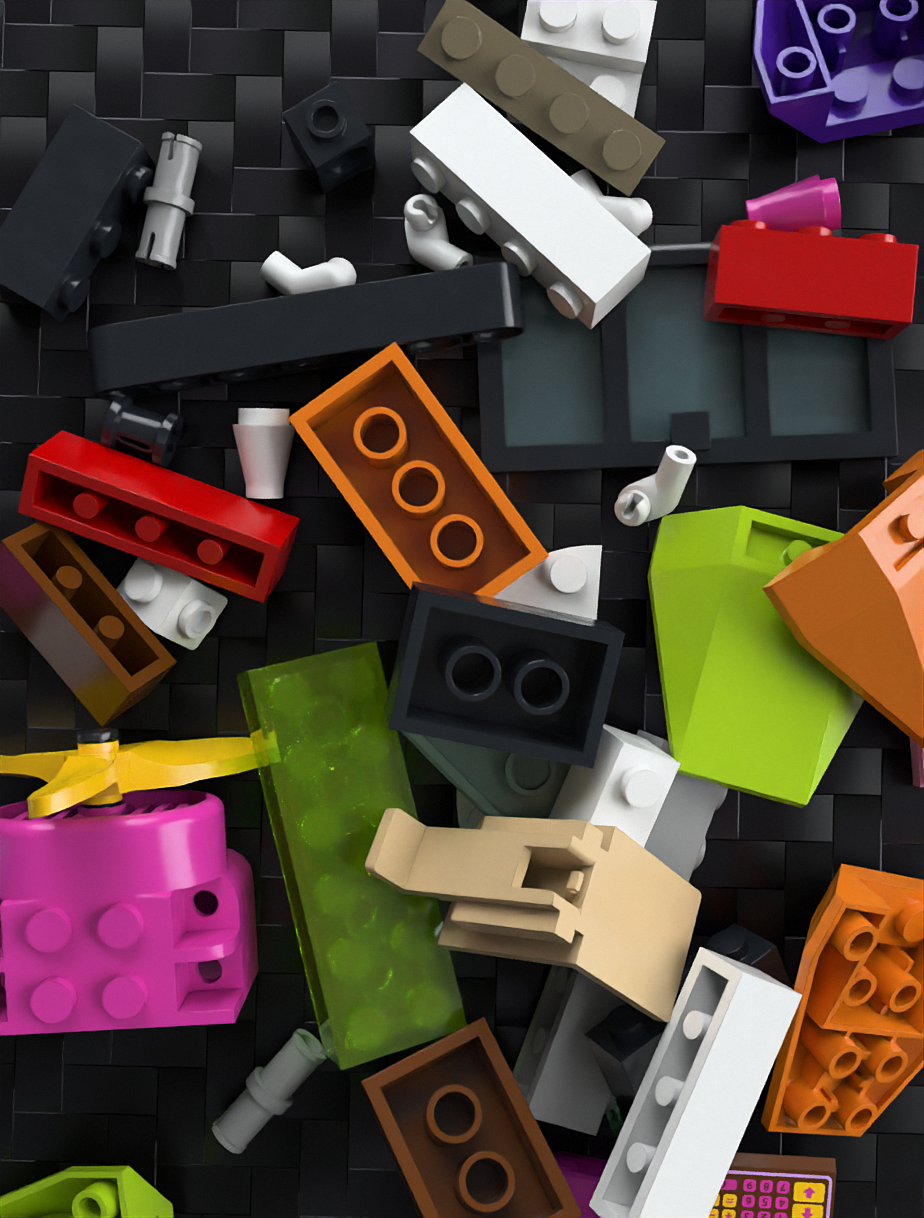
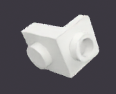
M138 557L116 589L151 630L190 650H195L206 634L213 628L216 619L228 602L226 597L201 583L196 578Z

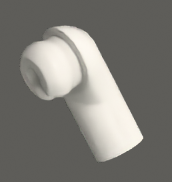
M583 169L570 176L636 237L651 225L653 218L652 209L644 199L604 196L588 169Z
M418 194L411 197L404 207L405 231L411 256L418 263L435 272L473 266L474 261L471 254L449 243L445 216L442 208L437 205L436 200L427 194Z
M278 251L273 252L267 258L259 273L263 280L285 296L355 285L357 277L353 265L344 258L335 257L328 262L302 270Z
M672 445L667 447L657 473L622 489L614 507L618 520L627 526H639L643 522L660 518L672 512L679 503L696 462L695 454L682 446Z

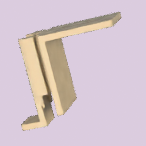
M387 808L385 810L367 857L365 869L368 873L403 894L436 897L439 900L451 901L437 943L439 946L448 950L572 967L652 1019L662 1022H669L671 1020L701 903V892L618 827L592 825L589 821L498 816H485L484 819H479L476 829L427 827L399 808Z

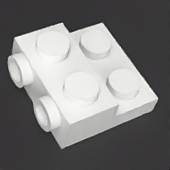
M528 0L520 39L634 118L657 1ZM507 114L508 122L522 124L515 118Z

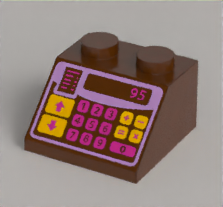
M736 1152L708 1218H833L837 1174L835 1158Z

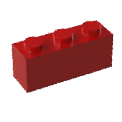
M738 220L730 225H721L710 245L703 320L887 340L893 339L912 323L919 245L897 243L895 236L885 233L865 234L857 239L833 236L831 230L817 226L801 227L794 230V232L768 230L769 226L758 220Z

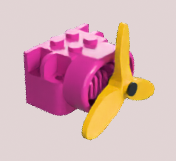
M106 728L77 732V740L81 741L77 743V750L30 753L17 756L0 755V776L40 778L48 782V784L33 792L26 801L0 807V1036L235 1023L259 971L254 879L251 866L243 855L233 849H228L226 846L224 805L217 796L196 790H137L181 786L198 780L259 768L270 760V743L268 741L249 737H214L178 741L153 740L119 745V739H115L118 737V729Z

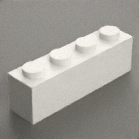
M465 82L410 131L411 168L419 182L432 193H437L440 190L456 205L459 217L470 230L479 235L485 232L501 247L505 260L518 266L520 275L527 277L531 274L547 289V295L551 303L565 317L569 319L577 317L591 330L643 280L651 250Z
M703 947L699 948L673 1008L671 1020L667 1022L589 1206L600 1218L709 1217L802 998L800 993L759 969Z

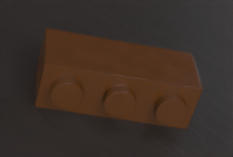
M39 521L1 540L0 606L102 727L147 697L176 664L177 661L66 530Z

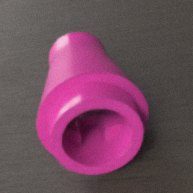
M815 174L762 197L745 200L746 220L764 222L769 226L768 230L794 232L798 228L807 226L824 227L831 231L840 229L841 204L837 181L835 177L820 180L819 175Z

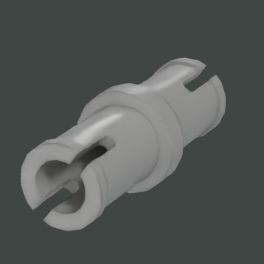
M170 132L162 134V145L153 186L146 187L143 203L148 205L135 259L161 268V265L164 264L163 268L175 270L185 217L193 215L195 202L190 199L199 154L202 152L203 145L197 140L181 134H177V141H175V135Z
M301 1028L297 1029L292 1034V1038L265 1068L256 1067L246 1079L247 1088L223 1115L213 1122L212 1131L219 1143L227 1150L236 1154L242 1153L247 1148L246 1145L274 1114L282 1115L293 1103L292 1094L317 1066L327 1059V1052L323 1045L308 1031Z

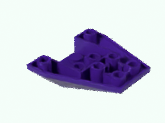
M756 0L752 64L769 113L819 143L924 123V0Z

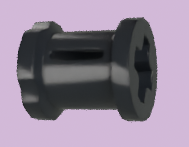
M119 394L112 402L106 414L101 433V444L112 449H117L120 446L152 458V463L166 468L171 462L180 441L184 420L180 415L172 412L166 417L134 405L132 397Z

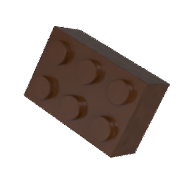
M484 1017L361 1081L362 1094L419 1218H579L583 1215Z

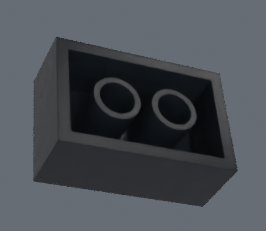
M412 581L384 708L388 728L593 769L625 633L605 621Z

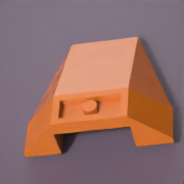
M922 449L882 482L889 496L841 539L804 551L762 589L798 643L924 749V449Z
M847 864L840 865L811 918L794 990L800 993L802 998L777 1054L761 1118V1123L767 1131L861 1137L923 1068L924 880Z

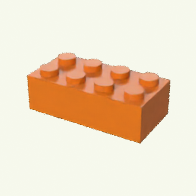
M396 342L389 345L288 417V420L410 590L412 581L493 598L549 557L546 550Z

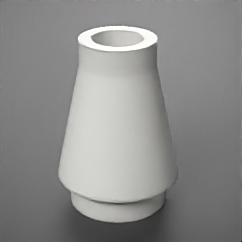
M238 408V424H232L246 484V498H284V482L295 428L293 425H290L288 420L290 416L289 409Z

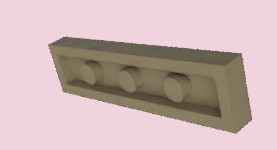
M446 0L417 49L426 58L461 82H465L478 94L627 197H630L666 142L662 137L466 0Z

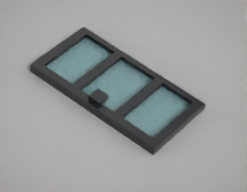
M859 235V236H836V237H845V238H855V239H857V238L860 237L861 235ZM712 241L645 244L651 250L643 280L591 330L577 317L569 319L561 314L551 303L547 295V289L531 274L527 277L519 274L527 331L512 339L477 345L481 461L491 475L658 469L666 448L672 445L685 447L695 454L696 462L693 467L891 460L898 456L893 339L887 340L703 320L709 249ZM501 250L473 251V266L507 262Z

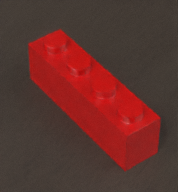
M63 430L29 453L18 512L261 603L266 601L285 572L300 523V518Z

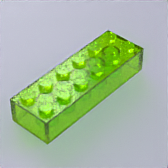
M376 641L248 670L236 675L324 1053L340 1070H344L454 1033L466 1027L467 1023L450 952L448 949H444L437 944L443 928L437 898L403 894L368 873L365 869L367 857L387 808H399L418 821L398 732L388 728L384 714L388 690Z

